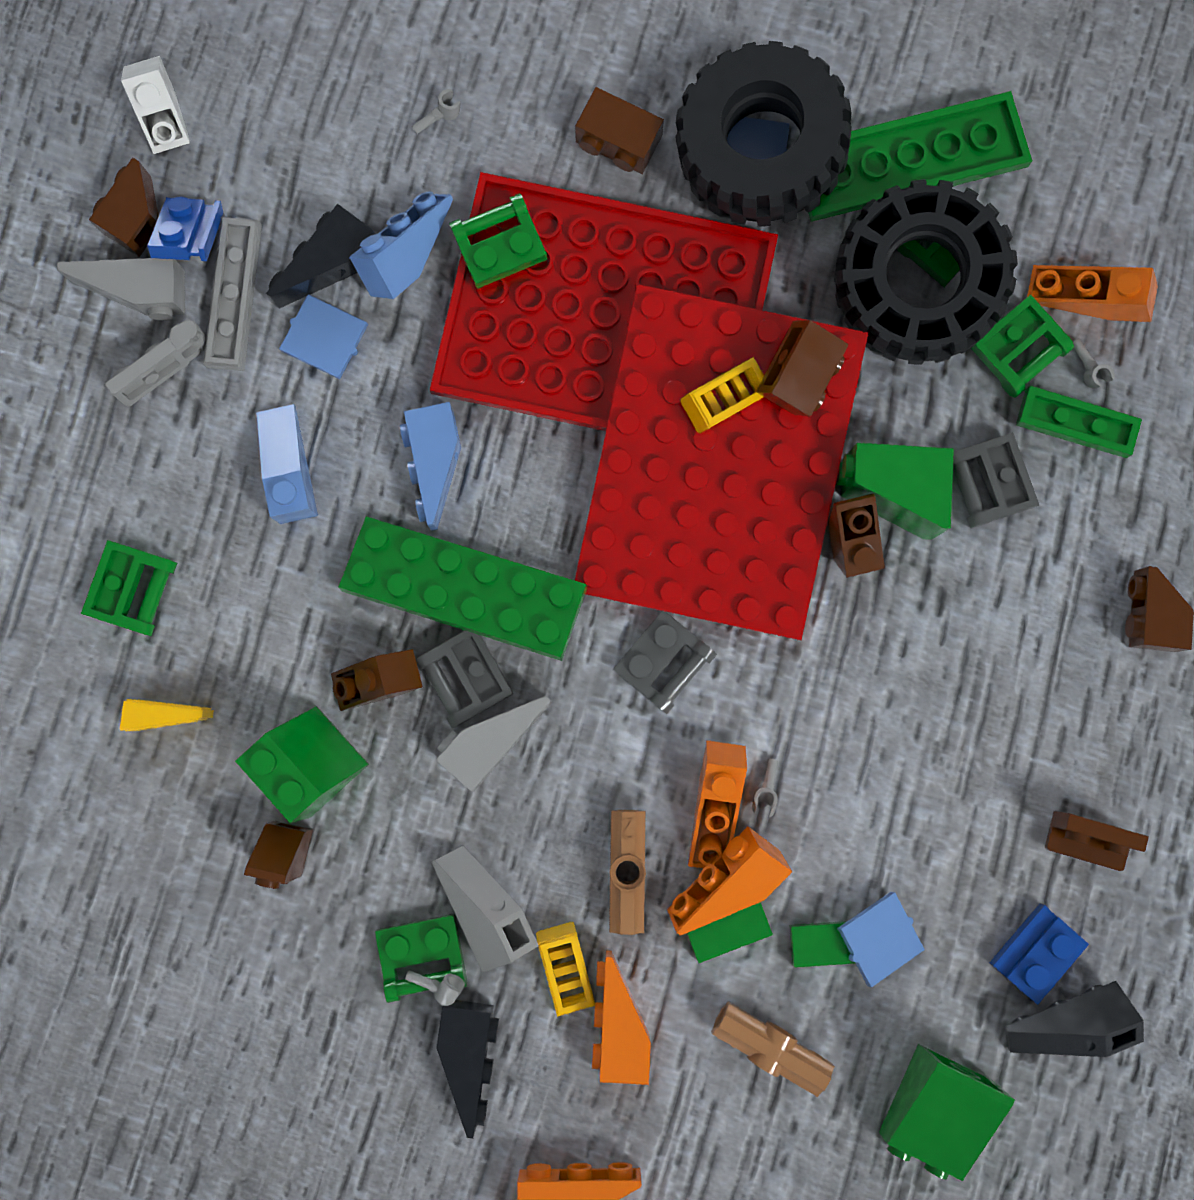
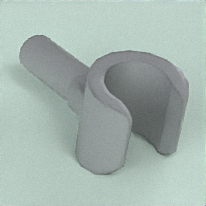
M451 89L443 90L438 96V107L412 126L416 134H419L441 118L454 120L458 117L460 101L453 106L445 105L453 98V91Z
M1080 338L1073 341L1074 349L1086 368L1083 379L1088 387H1101L1096 377L1097 371L1101 374L1104 381L1110 382L1114 380L1115 373L1111 366L1107 364L1098 365Z
M768 759L762 788L757 790L752 803L754 814L759 802H767L771 807L769 817L774 815L778 802V796L773 791L778 760Z
M410 970L406 975L407 981L434 992L436 1001L443 1006L453 1004L465 986L463 979L455 974L445 975L442 982L435 979L432 980Z

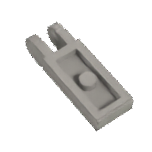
M190 319L188 321L184 320L180 325L177 324L171 328L169 338L161 343L150 346L141 358L131 365L117 370L113 378L105 383V386L126 407H130L201 354V351L205 349L207 335L200 330L198 324L194 321H190Z

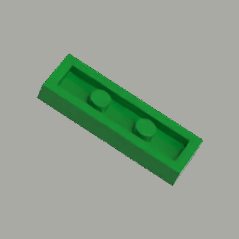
M1029 386L1025 389L1016 426L1128 458L1133 455L1142 419Z

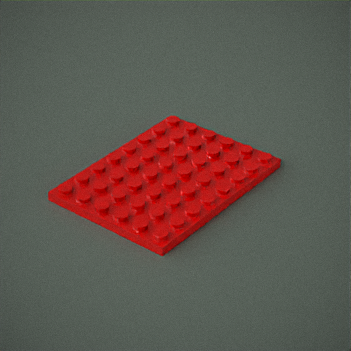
M480 172L470 218L510 202L509 197L520 193L547 253V260L477 289L461 254L431 381L430 393L606 431L637 284L763 310L778 234ZM513 217L468 236L470 244L473 245L519 225L516 217Z
M637 284L575 575V581L587 585L585 594L802 641L868 332L863 333L858 330L813 321L849 345L843 355L844 363L836 375L831 377L825 389V399L820 408L812 413L811 417L794 415L763 397L706 431L698 433L681 404V398L753 357L763 375H765L792 322L806 319ZM744 372L741 373L739 376L749 394H754L755 392ZM727 381L726 384L736 402H740L741 400L730 381ZM713 389L712 393L722 411L726 410L716 389Z

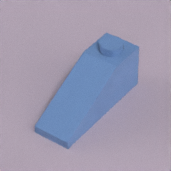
M292 404L256 412L262 481L270 517L279 524L318 516L296 406Z

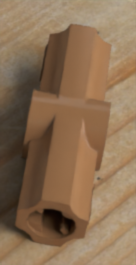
M611 810L609 933L621 935L644 933L646 811ZM623 861H632L639 867L638 875L632 881H622L616 875V869Z
M729 1001L716 1017L711 1030L712 1034L730 1044L731 1047L748 1055L747 1058L762 1070L775 1077L781 1075L816 1097L827 1088L835 1066L816 1052L797 1043L798 1040L781 1027L769 1021L764 1023Z

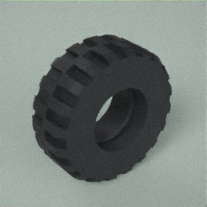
M769 41V44L756 45V42L743 44L742 49L734 52L729 49L718 55L717 61L714 64L710 65L708 63L702 67L696 74L697 82L689 84L682 96L683 106L677 110L675 122L677 128L675 137L681 169L685 180L690 182L692 193L699 201L706 200L708 209L714 214L723 216L726 213L731 216V222L745 225L746 221L757 222V227L771 226V221L780 219L783 220V223H787L797 219V213L804 209L806 212H811L820 205L821 195H830L837 186L838 175L844 172L848 161L852 128L850 101L844 97L845 87L840 78L834 74L830 76V66L820 57L813 59L808 56L809 50L794 45L793 48L783 46V42ZM768 111L782 114L792 120L799 128L800 136L794 145L784 153L773 158H748L736 152L727 143L728 134L736 123L744 117L757 112Z
M926 179L911 181L910 186L904 189L896 185L885 190L882 198L870 200L862 208L861 214L856 220L853 219L845 232L844 239L840 244L834 272L837 305L845 315L844 322L847 327L862 331L863 333L868 332L866 347L870 350L874 347L883 352L882 357L892 361H895L896 358L908 360V364L922 365L924 361H935V363L949 360L953 355L966 352L985 337L1008 307L1007 303L1009 297L1014 292L1017 280L1013 277L1014 269L1018 265L1017 252L1011 250L1009 244L1013 236L1008 225L1001 226L997 221L998 210L991 203L984 206L976 199L979 194L968 187L963 193L952 189L954 182L939 180L937 186L927 185ZM913 240L936 242L948 250L955 258L960 268V283L956 293L946 303L934 308H919L903 302L893 293L887 282V265L892 254L904 243Z

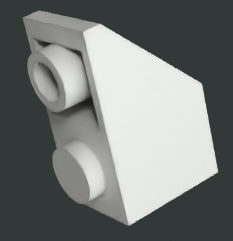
M160 56L124 66L121 82L153 154L189 144V136L176 93Z

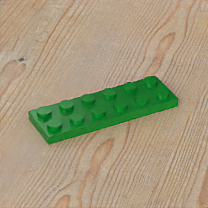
M1009 91L851 131L846 168L843 173L838 175V184L830 195L822 194L820 205L811 212H808L810 222L861 210L870 200L882 198L885 190L896 185L901 189L908 188L911 181L926 179L927 185L937 186L939 180L954 182L953 186L1028 168L1032 163V157L1012 92Z
M366 516L338 588L342 592L562 661L587 590V585Z

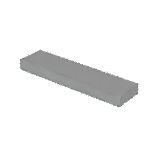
M221 217L203 365L206 368L245 371L262 224L259 220Z

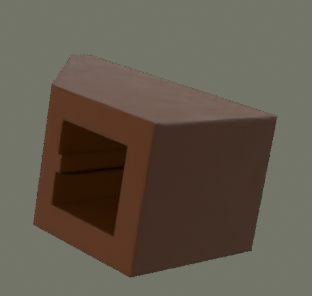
M132 157L127 166L122 167L118 171L111 189L105 197L100 198L96 202L89 221L102 234L140 257L148 245L159 214L152 178L138 160Z
M872 493L835 502L828 523L834 562L846 578L885 569L875 495Z
M1148 566L1135 570L1128 584V596L1132 599L1131 614L1126 620L1125 633L1129 637V647L1167 652L1192 650L1194 610L1158 567Z
M413 649L377 655L331 673L333 693L338 701L340 711L400 696L423 687Z
M279 821L266 823L246 865L244 875L255 877L256 885L278 889L280 884H288L290 881L301 877L313 829Z

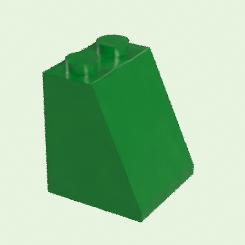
M856 443L844 455L842 462H840L836 485H841V497L845 499L873 493L876 498L879 517L922 539L932 540L951 528L954 448Z
M317 706L266 732L235 760L289 823L311 818L369 765Z
M918 1044L879 1134L888 1144L887 1150L898 1158L909 1162L911 1157H914L925 1163L924 1168L941 1179L947 1180L948 1176L951 1175L963 1181L1012 1108L1015 1099L992 1079Z

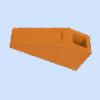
M1033 265L1027 297L1032 295L1044 307L1101 319L1152 322L1158 284L1153 268Z
M706 740L688 859L689 867L705 868L707 865H710L718 856L722 855L728 843L734 838L747 773L746 746Z
M747 826L728 843L720 857L718 856L710 865L703 868L699 877L683 893L676 896L672 905L667 909L676 933L680 936L764 901L792 873L781 851Z
M606 950L605 962L597 961L596 986H604L603 1003L595 1002L594 1027L602 1028L601 1044L593 1043L592 1069H600V1082L649 1085L650 1036L612 951Z
M625 1162L611 1163L608 1165V1168H592L587 1163H573L568 1165L567 1169H551L549 1164L544 1163L530 1164L527 1166V1169L519 1170L517 1200H619L642 1187L640 1168H633L632 1164Z

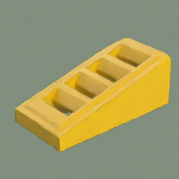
M753 357L681 398V404L697 432L702 433L763 398L756 391L764 375ZM743 372L755 392L752 395L749 394L739 376ZM727 381H730L741 400L740 402H736L726 384ZM713 389H716L726 410L722 411L712 393Z
M126 699V701H123L120 731H141L204 721L213 718L214 710L208 707Z
M568 922L536 932L538 947L557 1017L595 1006L574 922ZM572 955L575 957V960L552 966L551 961ZM577 971L580 975L559 982L556 981V977ZM583 987L584 992L564 998L560 996L561 992Z

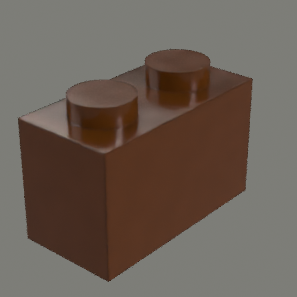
M595 87L575 125L576 143L579 144L582 150L591 155L598 156L601 154L613 160V163L624 171L632 172L634 170L643 175L662 138L664 119Z
M811 320L793 321L756 392L794 415L811 417L812 413L817 411L822 405L826 395L825 389L831 377L836 375L844 363L843 355L849 344Z

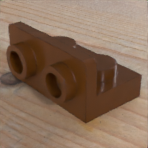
M1054 811L1045 849L1117 871H1123L1130 849L1145 852L1149 836L1074 814Z

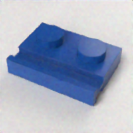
M166 197L147 245L150 257L190 260L191 256H200L201 261H207L221 222V217L224 214L221 201L215 200L214 205H207L202 199Z
M1039 903L989 963L1026 997L1038 1005L1089 944L1063 920L1052 913L1046 905Z

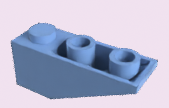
M429 191L414 198L412 201L413 205L408 210L391 217L386 223L387 227L378 234L365 238L360 243L361 248L352 254L350 259L371 297L394 299L420 277L453 201L451 194H434Z
M450 402L404 411L406 424L400 425L404 447L411 446L414 461L407 462L410 479L413 485L419 484L421 498L415 499L420 522H427L431 531L438 530L461 451L455 415Z

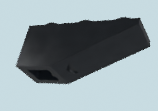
M337 204L331 212L328 211L321 216L316 225V231L310 239L301 242L293 253V260L286 269L277 272L269 283L267 296L280 309L306 297L308 294L311 295L357 274L358 272L350 256L361 248L360 243L365 238L376 234L375 231Z
M1113 981L1104 986H1092L1084 994L1068 1001H1056L1046 1010L1032 1016H1020L1013 1020L1010 1025L1005 1026V1033L1010 1053L1108 1057L1144 1042V1022L1117 981Z
M455 1000L449 1006H442L436 1049L466 1137L473 1139L477 1125L484 1126L488 1100L481 1099L482 1085H490L494 1059L486 1057L488 1043H496L499 1018L492 1017L494 1005Z

